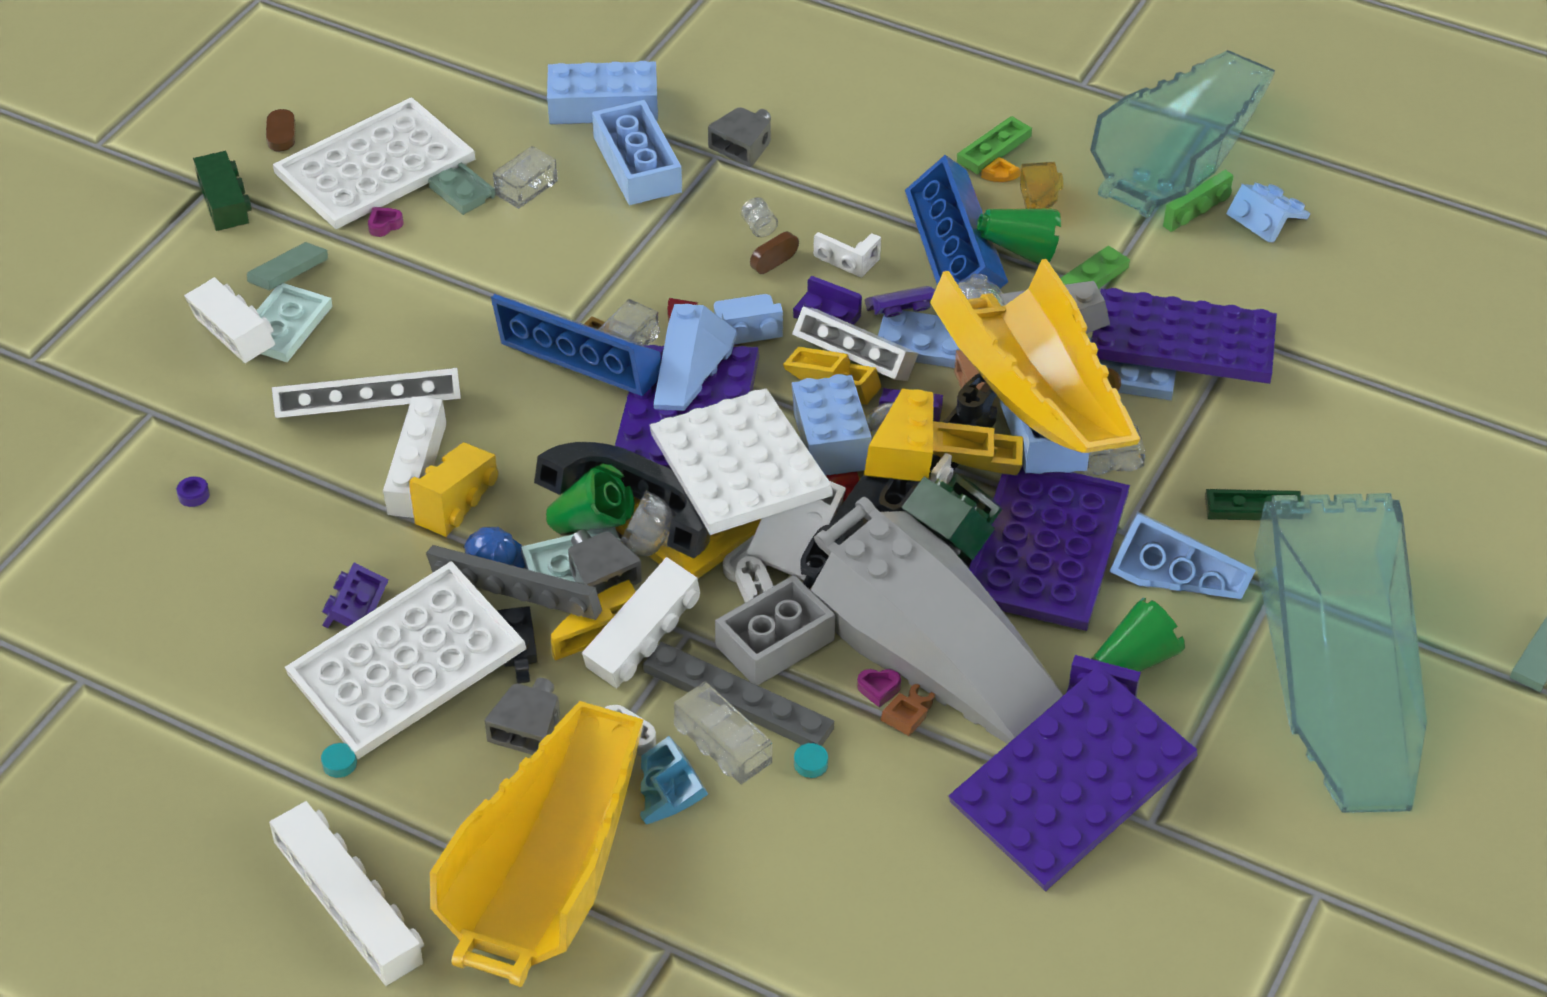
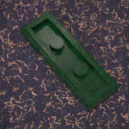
M1206 489L1205 492L1207 519L1303 520L1304 511L1301 491Z

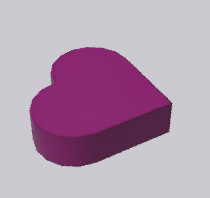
M373 207L368 220L369 233L376 237H382L390 231L400 229L404 224L403 214L397 209Z
M866 669L858 675L857 688L862 695L880 708L900 691L901 676L898 672L891 669H885L880 672L874 669Z

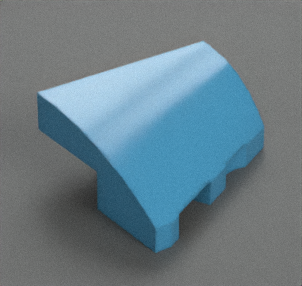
M670 736L641 756V769L644 772V778L641 781V793L645 796V811L640 812V817L646 824L677 814L708 795L682 749Z

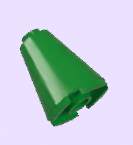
M1052 208L987 209L984 214H980L977 222V230L981 232L982 238L1037 265L1040 264L1042 259H1047L1048 262L1051 261L1060 237L1055 235V227H1061V215L1058 210Z
M602 464L596 466L548 506L546 510L547 524L559 534L578 532L580 530L588 531L619 527L625 524L634 514L635 502L630 485L624 486L620 479L624 477L623 474L612 465Z
M1143 597L1133 606L1091 659L1141 672L1179 655L1185 649V640L1183 636L1177 639L1173 630L1178 626L1166 610L1153 600L1146 603V598Z

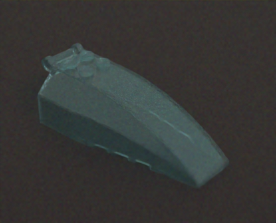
M1227 50L1205 60L1203 63L1192 66L1191 71L1186 74L1178 72L1175 74L1174 79L1170 81L1163 79L1158 81L1155 88L1149 89L1145 87L1119 100L1098 115L1090 148L1106 179L1101 183L1098 195L1105 199L1110 197L1138 210L1140 215L1149 218L1155 208L1189 194L1212 176L1222 164L1260 103L1274 77L1275 70Z

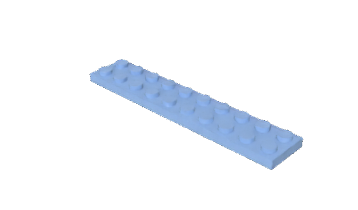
M902 310V314L887 318L885 314L883 315L878 336L919 353L915 361L917 363L955 368L956 350H960V348L938 315ZM1099 359L1101 365H1106V367L1116 370L1120 375L1121 387L1118 393L1172 400L1176 370Z

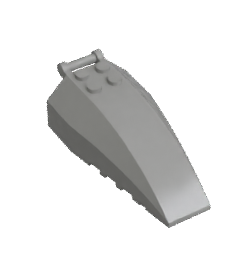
M862 497L855 503L856 507L827 531L822 530L814 536L817 545L829 557L813 584L811 591L835 614V633L859 654L884 669L898 672L909 681L910 685L918 684L920 688L928 693H935L936 701L944 706L946 704L963 713L964 718L974 724L983 726L987 732L1008 744L1064 695L1004 612L947 544L908 512H879L868 498ZM863 517L868 520L865 525L842 544L838 545L834 542Z

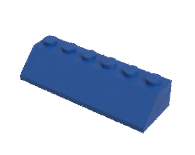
M944 155L905 189L936 283L938 285L943 271H949L967 299L980 298L982 294H995L1008 283L995 244L982 238L981 232L977 230L978 218L983 212L968 171Z
M497 294L491 296L501 344L643 396L658 381L661 366L659 351Z

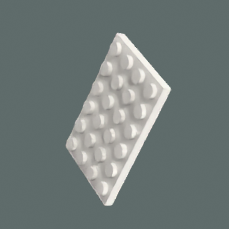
M411 97L274 163L273 168L274 173L332 227L338 229L370 213L373 207H382L428 184L429 178L449 168L456 169L459 163L462 162L466 165L476 159L475 151Z
M767 388L754 390L740 397L725 399L717 404L696 408L689 413L673 418H664L660 422L650 424L651 434L710 535L833 496L831 483Z
M451 561L285 666L288 676L339 738L355 753L356 758L360 759L526 650V645L517 632Z

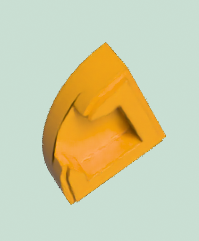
M998 157L982 169L981 178L993 182L1012 181L1020 177L1021 169Z

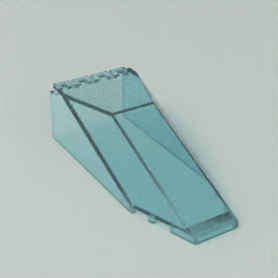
M1391 493L1367 494L1366 501H1363L1362 494H1335L1334 501L1330 500L1329 494L1302 495L1301 502H1298L1296 495H1273L1272 502L1264 503L1254 556L1290 731L1293 735L1298 734L1307 748V758L1310 762L1315 761L1324 774L1323 783L1342 813L1411 811L1414 803L1427 717L1404 518L1400 501L1392 499Z

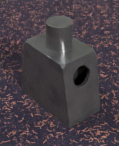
M737 107L708 126V148L751 168L770 143V113L765 109H759L756 113H753L742 107Z
M580 530L572 536L571 543L573 546L568 549L570 571L575 582L595 587L597 594L627 580H630L633 586L642 582L641 560L611 532L605 531L591 537L586 530Z
M537 678L533 687L518 683L513 684L485 719L487 742L533 755L538 750L540 741L546 735L551 734L559 722V699L557 695L552 693L554 684L546 678Z

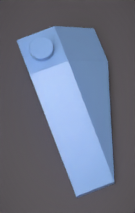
M674 304L666 333L653 404L654 409L684 411L702 390V383L705 379L717 372L719 362L722 359H727L732 353L737 336L736 329L704 305Z
M1137 511L1109 572L1138 586L1242 599L1256 569Z

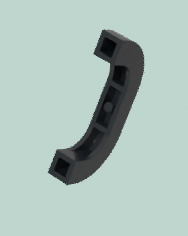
M597 442L561 444L537 456L534 483L558 495L567 491L592 468L602 464L612 465L623 474L624 477L620 479L625 487L630 485L633 497L674 516L671 518L668 547L695 558L708 546L711 535L673 470L627 449Z

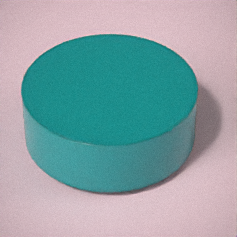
M345 743L332 744L322 752L321 762L323 770L331 777L341 778L348 776L357 766L355 753Z
M807 743L797 748L794 753V768L797 773L807 778H816L823 775L828 768V753L826 749L815 743Z

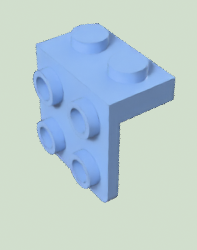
M1256 182L1254 185H1241L1226 213L1267 242L1273 243L1287 218L1308 219L1310 213L1304 209L1305 205L1294 198L1288 199L1282 195L1284 191L1273 184L1264 186Z
M768 294L721 300L714 303L715 314L736 329L737 336L734 344L783 337V310L781 304H773L772 298Z

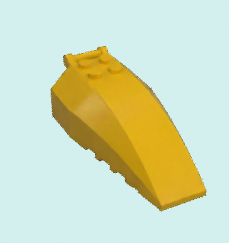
M1047 259L1041 260L1029 288L1005 306H1001L992 293L982 294L980 298L967 299L950 272L943 271L930 304L960 350L977 369L994 393L1018 418L1047 439L1081 453L1132 446L1139 443L1140 437L1125 406L1120 401L1121 397L1117 389L1112 388L1107 379L1108 369L1106 365H1101L1096 355L1098 348L1095 343L1090 342L1086 334L1088 327L1074 298Z
M579 701L554 727V731L540 741L538 750L530 758L525 757L519 763V770L510 779L505 778L499 784V790L490 800L485 799L460 825L430 871V909L460 940L452 956L451 963L453 966L462 969L468 966L509 979L510 984L522 987L531 966L567 951L597 896L625 800L644 719ZM474 948L516 961V963L511 965L473 953L472 950Z

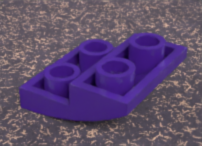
M923 286L871 296L864 301L867 311L874 310L875 315L885 314V317L888 318L898 316L903 313L902 310L913 308L914 312H920L931 308L930 302L935 290L930 286Z

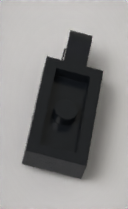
M530 606L497 610L525 641L526 650L504 663V666H515L518 684L530 682L529 664L538 663Z

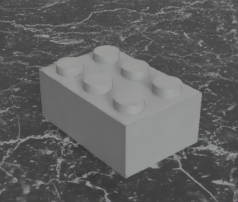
M795 575L715 620V646L751 683L756 685L762 684L834 641L835 614Z

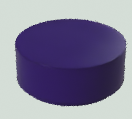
M201 477L185 478L179 482L176 488L179 502L188 507L202 505L210 496L208 483Z

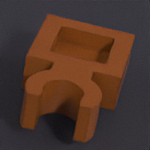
M914 684L910 688L908 697L899 693L882 711L880 720L910 736L926 719L928 710L932 707L935 693L931 692L926 697L919 696L920 685Z

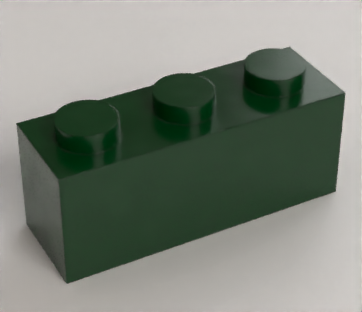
M226 150L193 158L197 180L215 230L219 231L249 224L247 212L252 211L248 194L243 195L245 194V188L242 178L239 177L235 160H229Z

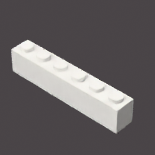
M457 368L272 387L275 418L410 404L412 396L442 399L443 401L461 399Z
M305 801L269 822L276 846L385 986L423 964L421 948L424 947V943L419 933L414 928L409 930L406 927L404 917L395 904L389 905L379 883L376 880L370 881L367 878L366 870L357 856L351 858L347 853L348 849L343 838L338 833L334 835L328 829L329 824L320 810L315 812L308 802Z

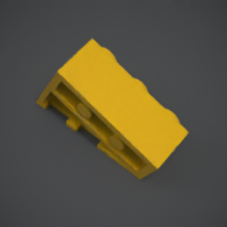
M902 389L868 446L864 475L911 481H921L924 476L929 478L933 456V392L919 389Z
M465 442L442 457L443 463L439 466L430 465L425 469L426 475L420 479L413 477L409 480L415 524L445 537L455 527L460 526L464 516L472 507L479 503L481 496L488 487L495 484L499 474L495 454Z

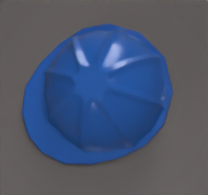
M499 526L478 529L477 532L470 534L464 545L466 554L520 568L525 567L521 553L522 545L514 540L510 533H507Z

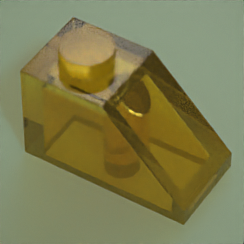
M1055 162L1021 164L1020 189L1025 208H1051L1058 201V192L1063 189V175L1058 173Z

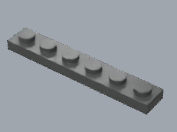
M432 545L426 552L432 572L452 561L476 588L594 620L602 612L595 587Z
M660 642L655 651L643 663L645 673L798 744L815 743L822 746L834 730V720L664 642Z

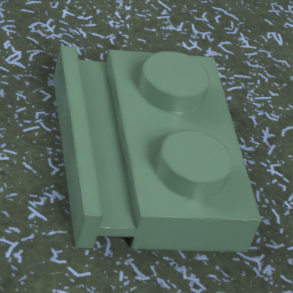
M462 162L458 164V168H449L428 179L429 188L462 215L484 204L485 199L489 197L491 199L495 198V189Z

